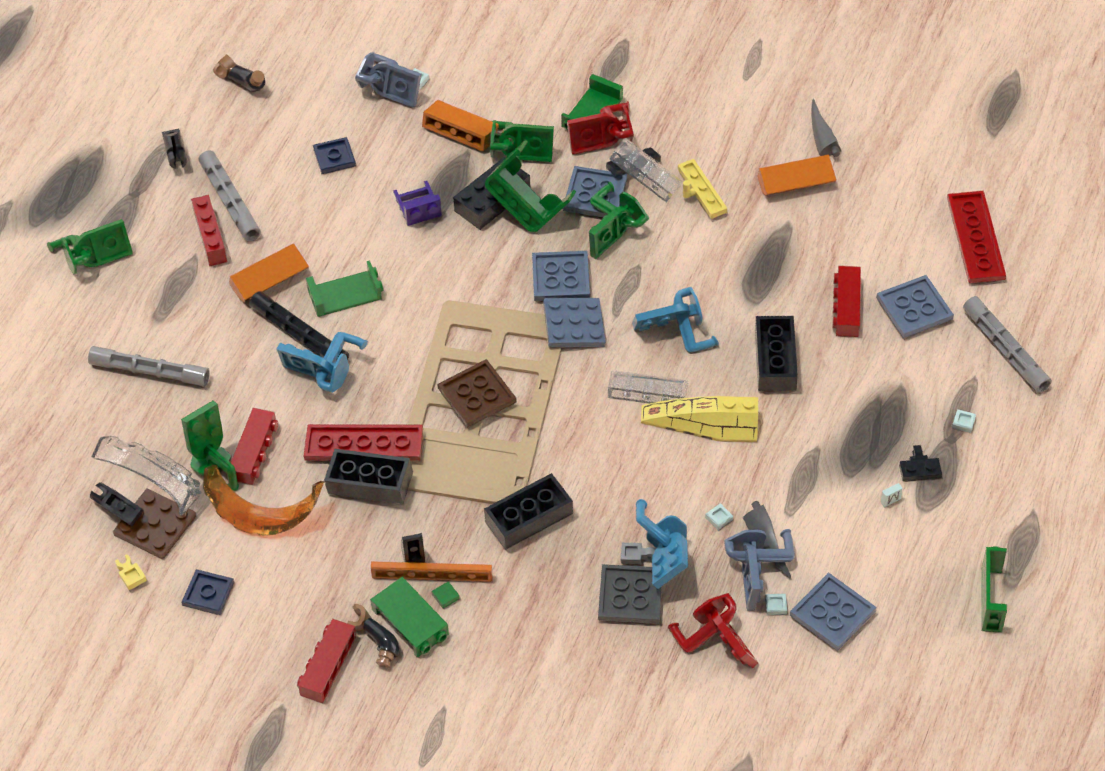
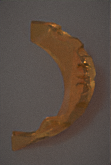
M211 465L204 469L203 489L205 495L209 497L215 507L216 513L222 519H226L234 525V528L249 534L256 533L261 536H268L288 531L306 519L317 503L324 481L313 484L312 493L302 501L282 508L261 507L244 500L227 485L217 465Z

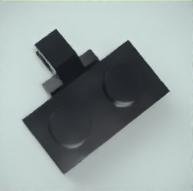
M914 445L913 456H910L909 460L900 461L899 463L902 481L942 477L939 458L928 459L927 455H923L921 445Z

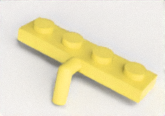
M692 159L678 164V171L685 180L683 181V197L689 198L695 195L711 219L727 213L726 205L696 161Z

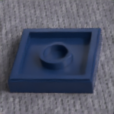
M347 137L312 145L321 175L356 167Z
M196 569L182 599V606L220 615L233 587L234 578Z

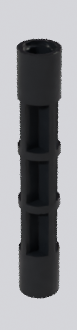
M258 291L251 297L250 307L324 358L332 342L330 339L277 302H274L273 299L263 292ZM342 348L340 354H345L348 360L349 353Z

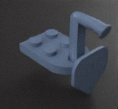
M371 52L364 57L355 80L360 88L370 84L377 94L414 107L417 103L422 74L399 66L393 59Z
M785 529L780 533L784 540L785 549H763L766 533L762 530H744L724 540L726 554L730 558L742 562L747 611H755L756 604L760 602V592H763V580L759 579V574H761L760 562H791L794 559L795 553L790 529Z

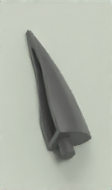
M813 98L811 108L812 129L819 155L838 157L842 150L832 129L821 116Z
M754 501L751 504L753 510L743 516L746 526L749 530H762L766 533L763 549H779L773 525L764 504L760 505L759 501ZM773 562L789 578L791 577L785 562Z

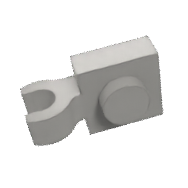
M622 542L621 564H641V559L652 562L655 548H642V543Z

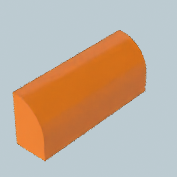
M440 100L435 101L423 112L422 127L480 151H484L490 146L492 121ZM496 123V133H497L498 127H499V124H497V123Z
M829 155L759 168L757 175L761 190L765 196L832 183L837 180Z
M293 243L231 275L229 284L238 298L245 302L256 292L266 291L308 269L309 265Z

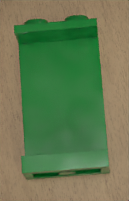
M592 74L589 78V89L569 115L561 114V127L568 130V120L600 114V110L603 107L619 104L623 99V86Z
M370 260L366 261L368 271L317 285L313 276L306 278L307 290L317 317L382 299L383 285L381 280H377V269L372 267Z
M993 546L986 547L981 568V631H1003L1007 604L990 603V573H1002L1007 548Z
M403 577L370 599L372 611L376 615L381 612L414 647V655L416 657L428 653L435 644L443 642L449 635L448 624Z

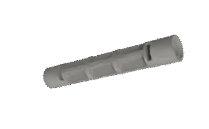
M211 150L203 152L198 160L246 241L256 240L260 236L261 230L216 154Z
M977 296L968 299L963 305L966 313L1037 393L1046 390L1052 383L1051 378L1039 367Z
M92 346L88 354V363L90 365L106 368L115 367L130 370L132 373L141 372L156 375L158 378L167 377L182 380L183 383L204 387L209 381L210 370L206 367L166 362L165 359H150L141 357L139 354H124L97 346Z

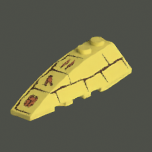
M691 397L645 404L641 408V423L664 429L669 427L681 433L686 431L694 433V436L702 437V435L712 437V440L757 442L758 397Z

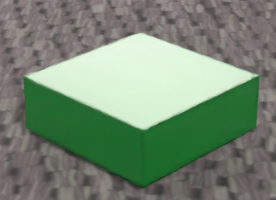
M449 581L432 590L433 597L443 609L460 599V595Z

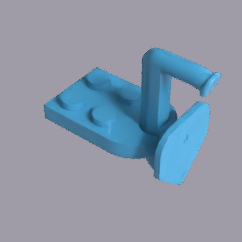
M692 287L679 290L675 294L673 305L635 314L632 322L634 330L645 331L650 329V326L656 324L658 327L668 324V321L677 319L683 343L688 352H696L719 345L715 336H711L710 339L695 342L688 317L693 316L697 326L701 325L703 317L698 298ZM689 296V306L687 303H683L682 297Z
M338 332L334 336L324 358L310 350L297 349L292 344L285 345L279 343L277 352L283 367L315 377L317 385L321 389L333 393L343 385L349 371L346 355L340 354L345 342L357 345L363 350L367 346L368 341L345 332Z
M639 499L636 502V521L647 531V540L656 547L652 557V585L659 589L688 567L687 525L678 517L672 515L666 516L655 524L645 515L647 502Z

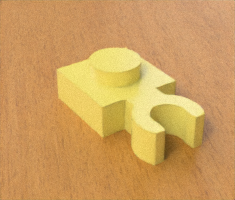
M126 554L125 563H120L118 559L115 562L120 570L119 575L128 590H131L147 580L138 564L134 563L132 565L130 556Z

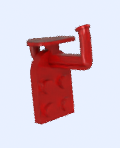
M629 101L627 103L605 106L600 110V114L568 120L567 126L572 155L610 147L617 143L619 139L627 138L629 143L632 142L634 134L628 113L630 111ZM622 111L623 119L619 120L613 113Z
M729 593L708 599L693 612V617L705 625L688 639L680 631L679 623L668 625V629H670L675 640L683 651L687 653L693 652L718 631H721L722 633L719 636L726 645L728 644L731 647V652L737 660H740L743 665L748 664L751 668L759 664L730 625L737 607ZM725 606H727L728 609L722 613Z

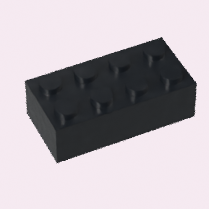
M505 157L453 197L454 211L479 230L506 210L485 187L486 179L502 163ZM520 169L516 174L531 188L530 175Z
M756 316L755 345L758 391H796L798 373L794 316Z
M334 449L324 483L328 494L403 504L413 475V468L410 458Z
M551 473L484 508L485 523L506 550L572 515L573 500Z

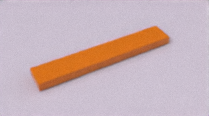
M371 561L372 578L399 579L403 577L404 579L484 582H491L493 580L492 565Z

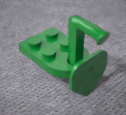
M492 121L490 143L492 158H494L495 151H502L508 156L526 140L528 143L517 155L521 160L552 162L554 126ZM496 123L499 124L498 129H504L501 134H496Z
M608 182L607 185L590 198L591 205L606 214L589 231L590 256L594 259H597L622 237L628 227L638 228L649 220V216L638 200L626 192H622L619 195V207L603 199L609 192L615 191L611 182Z
M122 219L86 231L80 236L69 235L47 243V247L51 252H54L57 248H63L67 264L73 274H77V266L79 265L97 267L133 254Z
M212 400L181 419L186 447L192 455L190 466L197 474L202 476L210 475L221 468L228 476L229 483L227 488L230 491H237L239 484L235 467L230 463L231 455L223 447H220L223 440V429L218 404Z

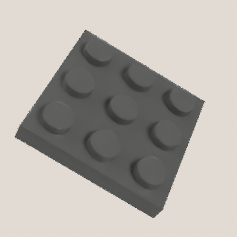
M602 564L598 620L659 624L661 587L657 589L652 585V567Z

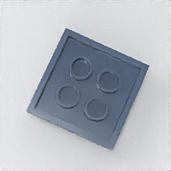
M574 166L566 196L572 190H575L576 193L572 200L563 208V211L604 217L606 214L592 206L590 198L607 185L608 182H611L615 191L609 192L603 199L619 207V195L624 192L627 174L615 177L610 171Z
M588 251L532 253L534 301H543L544 298H590Z
M927 275L881 291L876 296L903 338L953 320L954 314Z
M544 298L543 307L548 347H605L606 342L599 298Z
M828 572L790 611V616L838 651L876 612L877 607Z

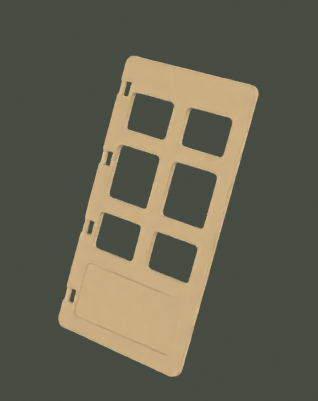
M452 300L443 303L408 424H423L429 406L453 409L442 393L432 391L441 361L475 365L487 359L495 370L504 369L536 374L538 379L530 406L511 405L493 414L494 416L525 420L526 426L521 442L479 436L482 421L468 428L466 427L464 433L424 428L421 460L411 461L413 475L408 491L493 504L527 486L562 347H548L544 314ZM454 326L491 332L487 351L482 353L446 347L450 328ZM514 335L546 340L547 344L543 359L541 361L502 356L501 351L505 336ZM541 382L547 383L546 390L540 389ZM529 430L535 431L534 438L528 437ZM517 479L523 480L521 487L515 486Z

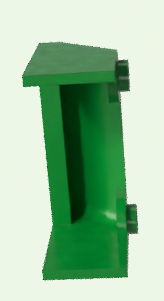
M524 140L488 176L485 181V187L528 231L537 232L572 200L576 191L572 190L563 200L555 194H547L541 199L516 174L522 167V161L517 155L528 143Z

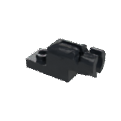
M179 128L162 132L169 165L171 168L177 169L176 162L180 161L182 168L185 167L187 158Z
M99 482L95 486L103 491V493L98 495L91 490L90 498L133 526L144 510L104 483Z

